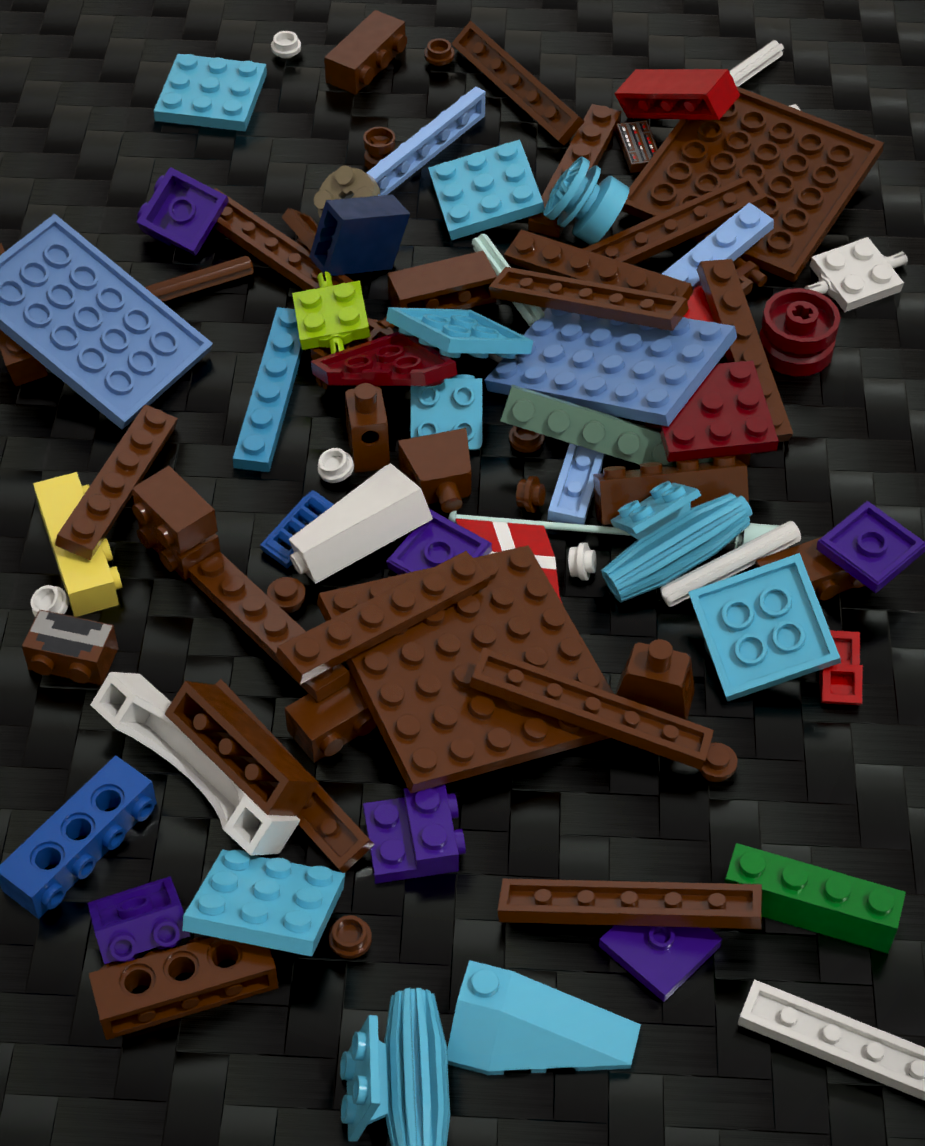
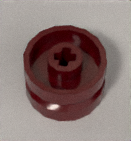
M795 288L775 293L766 302L759 337L770 368L786 375L810 376L822 371L830 364L841 319L838 307L830 298L817 291Z

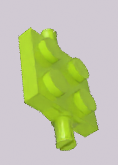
M321 272L317 276L319 288L292 293L302 350L326 347L330 348L331 354L345 350V344L353 340L369 338L371 335L360 280L333 285L332 275L329 272H325L326 281H324Z

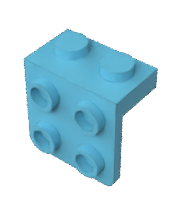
M461 374L453 376V378L444 379L442 384L436 386H411V438L466 428L469 450H479L482 447V378Z

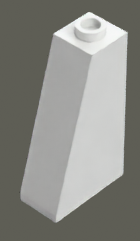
M391 463L384 466L289 538L294 551L290 555V559L300 575L306 573L316 584L431 521L433 518L422 489Z

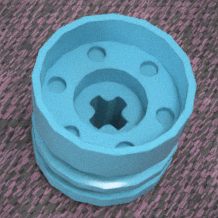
M582 156L574 161L554 185L544 209V216L550 220H554L559 216L557 225L560 227H565L576 218L572 234L590 246L599 242L616 220L627 200L629 187L613 176L606 177L597 185L601 168L593 166L588 170L590 161Z

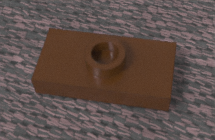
M288 208L282 218L298 236L297 242L311 252L318 225L310 216Z

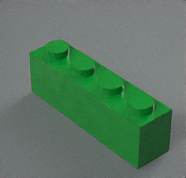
M738 843L735 845L725 879L727 884H762V917L889 954L898 929L906 894L905 891Z

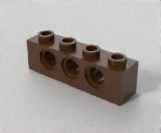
M197 937L188 941L183 946L166 951L162 949L153 950L146 953L142 958L125 963H109L98 971L88 973L106 1040L279 988L276 966L270 948L216 937ZM231 960L236 962L227 968L218 967L223 961ZM183 973L193 974L189 979L184 981L174 980L178 975ZM139 986H148V987H149V988H148L145 992H143V993H140V994H133V993H131L132 990L135 989L136 987H139Z

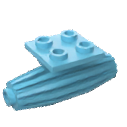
M670 481L654 487L650 491L652 496L639 503L638 500L622 506L618 510L620 515L610 521L613 527L624 530L637 540L601 570L602 576L612 594L619 602H624L666 585L716 555L750 525L749 517L753 513L746 499L741 495L736 497L732 493H728L691 508V501L701 496L699 490L674 482L671 484Z
M406 988L403 991L395 992V995H392L390 998L384 1043L378 1037V1016L368 1015L360 1031L354 1033L349 1051H344L342 1054L340 1076L342 1080H347V1095H344L342 1100L341 1121L348 1124V1141H358L368 1124L386 1117L391 1146H447L450 1123L447 1045L434 993L431 994V991L427 989Z

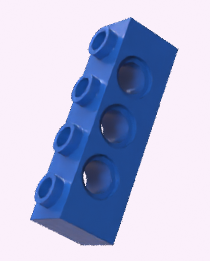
M115 755L0 864V886L2 891L38 919L47 910L57 907L64 899L66 892L79 879L86 878L93 871L97 861L109 850L117 848L124 840L126 833L138 821H144L152 813L154 806L157 804L152 781ZM109 808H116V809H114V810H112V811H105L106 809H109ZM80 836H87L82 840H75ZM57 865L52 869L44 870L47 866Z

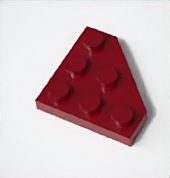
M399 332L311 361L313 375L328 385H359L369 383L373 386H436L442 384L444 379L456 376L457 367L456 361L441 355L439 351L430 346L420 344L418 338Z
M753 360L717 364L668 427L661 425L660 435L668 462L777 451L779 440Z

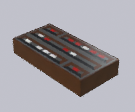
M647 120L616 124V135L630 173L641 172L658 150Z

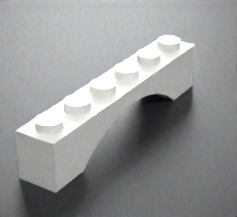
M110 672L90 705L115 729L147 746L189 778L213 806L220 819L222 829L251 856L279 854L299 824L300 819L297 816L267 815L165 715L172 702L141 674Z

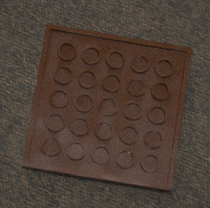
M736 86L740 97L720 120L680 119L629 187V194L621 211L646 221L751 173L767 195V205L758 209L774 219V228L739 257L746 262H754L762 270L795 282L882 154L884 143ZM718 227L713 228L705 233H702L694 238H691L690 240L700 243Z
M528 545L473 558L490 576L486 588L345 661L410 794L610 738L469 687L484 647L614 694ZM431 568L322 592L318 595L317 605L325 621H328Z

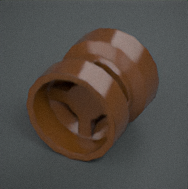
M373 127L365 132L363 136L364 148L366 149L364 162L365 166L371 169L381 159H384L394 151L395 134L386 127Z

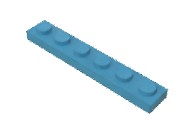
M277 307L234 452V468L270 472L303 353L295 309Z

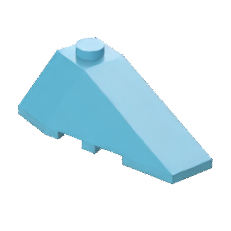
M469 960L456 1003L447 1047L448 1065L486 1075H504V1071L530 1069L531 1073H546V1069L574 1068L576 1071L631 1069L641 1024L514 971Z

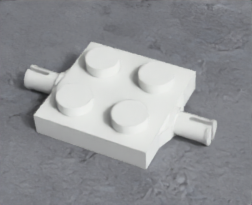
M866 237L813 256L809 266L817 275L819 282L807 285L804 289L828 294V296L837 301L844 312L901 292L904 282L894 271V268L906 265L908 262L907 256L901 251L886 257Z

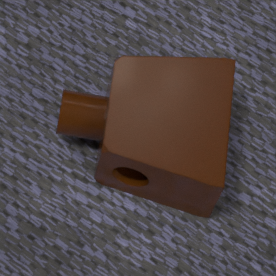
M362 383L356 386L355 389H348L345 391V420L351 456L354 462V473L380 470L390 464L388 422L382 390L380 387L369 383ZM367 431H373L375 442H363L362 435Z
M466 428L398 440L399 467L404 475L422 489L427 505L439 503L441 510L445 513L459 510L463 504L461 498L468 497L471 494V464Z
M663 639L654 640L650 644L635 643L621 673L615 695L687 720L695 691L691 657L687 653L674 651L672 645Z

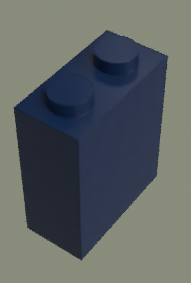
M394 195L326 200L309 258L324 275L325 272H329L332 276L390 270L393 268L410 213Z

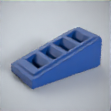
M312 490L300 500L260 544L261 550L288 569L293 565L290 555L294 551L292 548L288 551L280 543L284 541L291 546L289 538L293 536V532H299L306 526L304 525L305 522L311 523L334 504Z

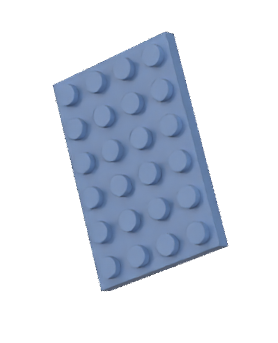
M53 214L0 255V330L122 430L137 417L144 405H151L208 354L212 348L213 343L56 214Z
M546 308L544 311L545 317L535 321L523 335L533 340L531 354H516L514 359L503 358L484 381L487 391L509 395L511 385H516L608 415L668 427L736 340L737 334L735 326L685 317L681 319L673 331Z

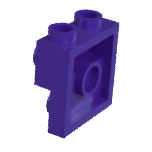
M170 167L165 176L161 175L158 178L150 201L141 206L137 215V224L143 233L168 246L173 244L196 256L229 200L226 195Z
M445 784L411 794L408 788H404L403 798L363 803L367 837L375 844L370 849L375 884L459 871V855L466 854L465 840L462 829L454 830L452 819L459 817L455 793L447 794Z
M171 876L87 903L104 964L132 961L141 952L153 948L169 949L178 945L183 938L190 937V932L182 931L184 912Z

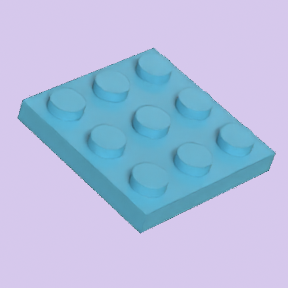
M177 54L154 109L155 121L246 132L267 75L266 64L254 63L252 61L228 60L220 57L211 58L192 54Z
M520 139L428 168L451 241L544 212L543 200Z
M388 307L386 321L399 327V333L418 337L420 344L437 347L440 349L439 353L446 357L460 358L461 353H467L477 358H488L489 354H496L503 358L514 359L516 354H531L533 340L472 310Z
M800 553L688 592L727 702L841 663L840 655Z
M222 849L183 915L182 931L312 957L344 888L345 873L332 871L325 866L311 867L290 863V861L284 858L270 859L251 856L242 850L229 851Z

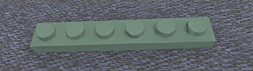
M511 385L501 422L639 465L659 462L662 463V467L676 466V461H667L660 430ZM713 457L698 460L699 463L713 462Z

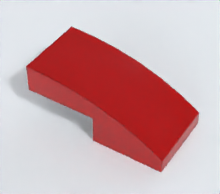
M830 630L840 655L841 663L819 670L821 703L862 705L863 665H860V632Z

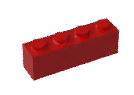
M635 69L614 93L627 118L720 120L740 97V93L728 69Z

